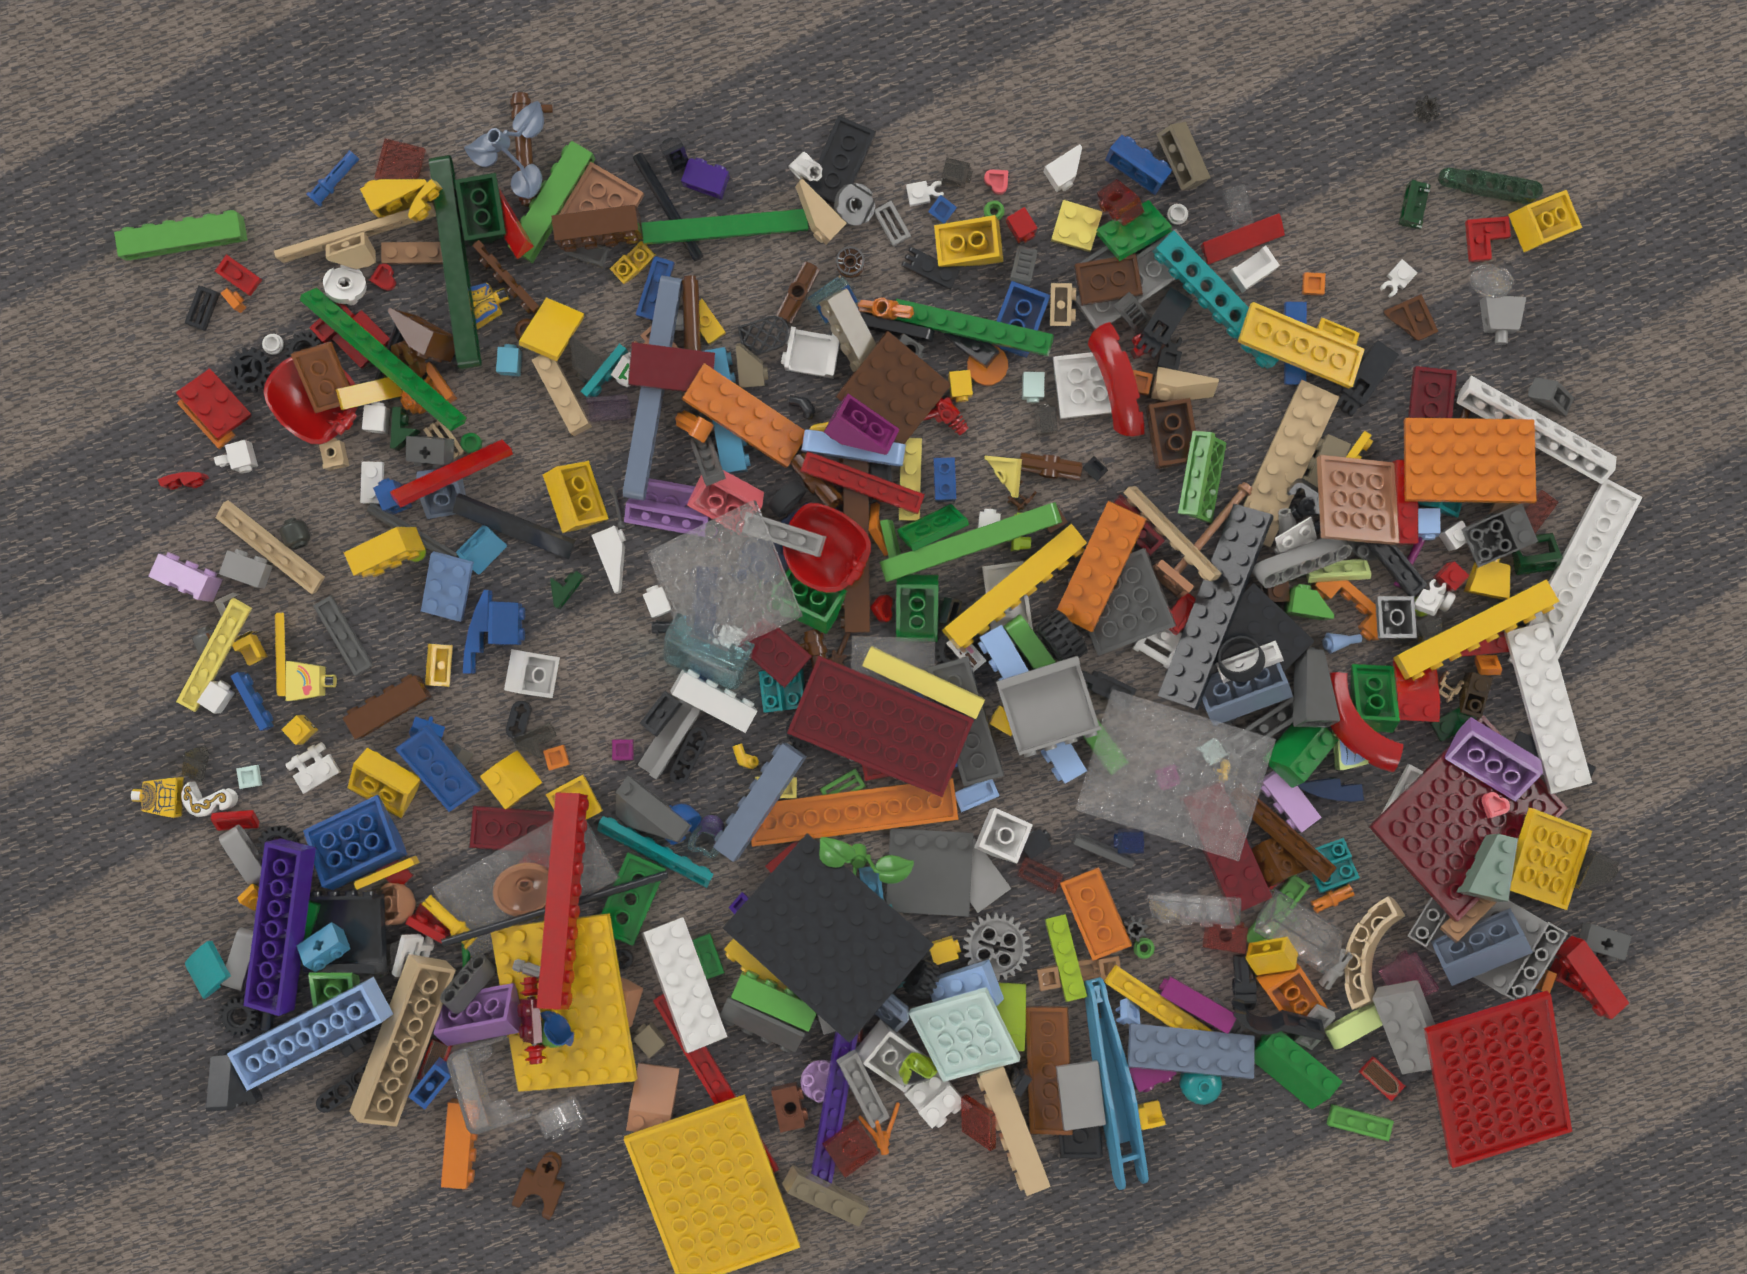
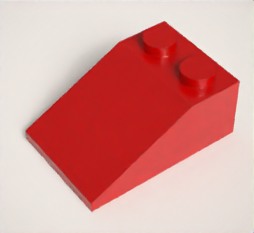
M1393 659L1400 720L1439 722L1440 694L1437 669L1432 671L1431 668L1423 671L1424 676L1414 681L1412 677L1405 680Z

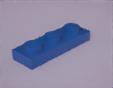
M654 256L636 316L653 321L661 276L671 277L675 265L673 261Z
M237 672L231 675L259 730L264 731L274 727L271 713L265 710L262 705L263 698L252 687L254 684L252 678L245 674V672Z

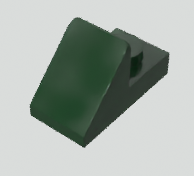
M401 407L392 408L390 448L395 451H400L406 446V436L421 433L417 429L405 428L408 425L409 416L406 410Z
M578 571L575 573L571 572L564 581L566 583L565 586L550 577L554 607L561 610L586 578L582 573Z

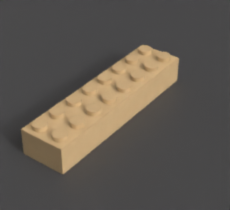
M408 954L389 1005L393 1015L382 1023L350 1108V1113L358 1122L397 1127L443 1005L440 1001L441 993L450 984L456 971L446 960Z

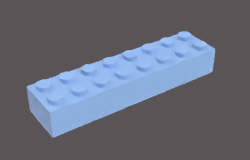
M1002 625L979 637L981 642L978 645L983 654L988 652L991 658L988 661L994 672L999 671L1002 676L999 680L1028 672L1026 665ZM1064 742L1056 744L1057 748L1045 751L1043 748L1041 751L1046 762H1052L1054 768L1051 770L1058 781L1062 780L1064 783H1067L1087 771L1072 744L1065 745Z
M372 977L227 1053L248 1091L382 1023L392 1016L393 1012L376 980Z

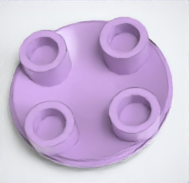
M817 1060L810 1063L801 1075L800 1084L802 1091L807 1097L818 1103L824 1101L830 1061Z

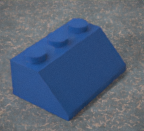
M1121 135L1111 146L1105 159L1109 164L1154 195L1157 194L1172 172L1167 162L1159 161L1153 157L1151 151L1146 148H1140L1136 145L1135 140L1129 136Z

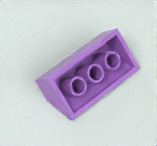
M1472 717L1457 731L1445 755L1446 760L1514 801H1517L1543 774L1541 759Z
M511 983L482 989L465 1010L459 1014L453 1013L443 1004L436 1021L434 1035L445 1045L450 1046L519 1033L521 1017L518 1016L517 1006L520 1004L516 985Z

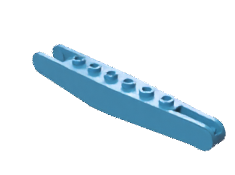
M1101 977L1083 981L1087 994L1085 1005L1092 1061L1097 1060L1099 1063L1106 1125H1103L1112 1175L1116 1187L1119 1190H1123L1126 1187L1123 1169L1124 1162L1134 1160L1136 1175L1142 1184L1147 1183L1149 1177L1133 1081L1108 1000L1105 983ZM1098 1006H1099V1009H1100V1013H1101V1017H1102V1018H1099ZM1130 1141L1132 1153L1121 1156L1120 1143Z

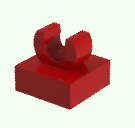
M1141 334L1133 337L1131 340L1135 346L1130 352L1133 359L1145 354L1143 353L1146 348L1144 344L1140 350L1136 348L1141 340L1139 338Z

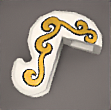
M195 781L188 782L183 787L181 793L183 805L190 814L196 817L209 816L217 812L218 809L228 810L234 807L238 801L237 793L230 788L222 789L202 798Z

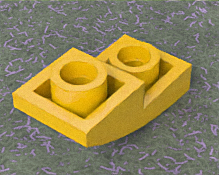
M431 179L419 191L408 213V217L416 222L418 220L422 221L429 215L428 212L432 208L427 202L436 199L439 196V191L443 189L438 182Z
M640 241L627 255H623L610 270L623 284H626L648 266L656 255L647 245H644L643 241Z

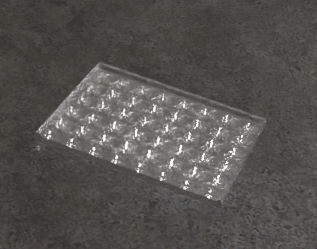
M1112 689L1101 723L1102 730H1099L1075 810L1239 861L1276 739Z

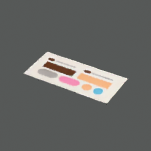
M950 640L946 643L959 658L969 657L973 672L987 661L972 644L966 649L963 647L957 649Z

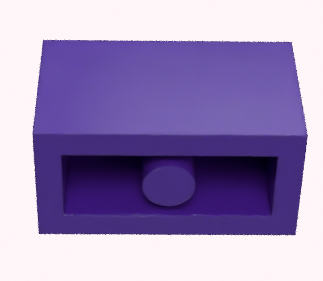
M689 158L681 182L683 187L722 200L730 176L729 172L726 171L727 169L721 165L715 164V166H712L701 158H695V160Z

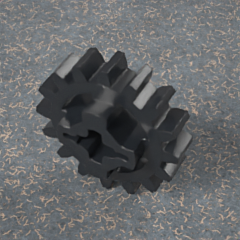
M245 347L242 348L243 353L235 351L236 357L229 358L232 364L226 365V367L231 369L230 372L226 373L227 376L233 377L230 383L236 384L235 388L243 389L246 393H249L250 389L257 393L258 387L264 390V383L272 373L269 369L274 367L272 364L267 363L270 357L264 356L263 351H257L253 347L250 348V351ZM249 367L252 369L251 373L247 371Z

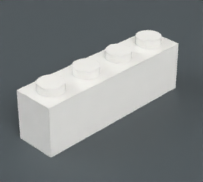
M682 669L670 690L672 695L746 733L757 713L756 708L753 707L754 703L746 698H743V700L736 698V693L727 688L724 691L717 688L718 684L710 679L706 681L700 679V674L691 669L688 672Z

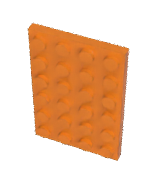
M1405 418V501L1535 503L1534 419Z

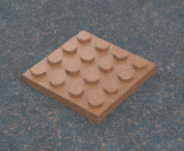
M1327 455L1318 456L1317 474L1321 538L1389 545L1398 544L1399 529L1394 463Z

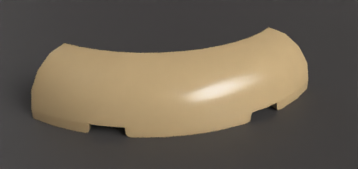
M1390 896L1379 901L1368 910V913L1355 926L1348 941L1345 954L1347 955L1350 952L1353 958L1344 968L1345 990L1352 1010L1374 1003L1372 999L1375 994L1372 980V963L1375 950L1385 932L1394 923L1405 917L1398 903Z

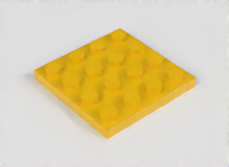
M1528 808L1517 842L1510 891L1567 910L1592 831L1539 810Z

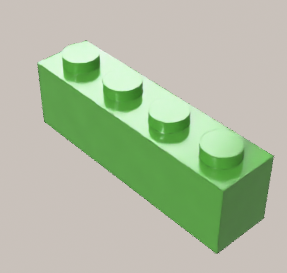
M742 971L731 998L809 1032L817 1013L788 987L786 989L778 987V983L771 979L762 980L753 971Z

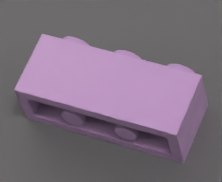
M1274 770L1259 781L1262 785L1260 787L1261 791L1266 797L1271 796L1275 802L1273 804L1274 808L1279 814L1284 813L1287 817L1285 822L1294 830L1296 829V831L1302 833L1321 818L1299 787L1291 788Z

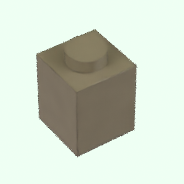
M652 1022L647 1026L643 1023L634 1031L637 1035H635L633 1040L649 1058L667 1042V1039Z

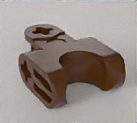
M550 1151L544 1154L537 1165L536 1171L526 1167L513 1198L512 1206L519 1208L528 1195L536 1194L544 1202L542 1217L547 1220L551 1219L566 1183L556 1179L562 1165V1158L557 1152ZM548 1161L552 1162L551 1168L548 1167Z

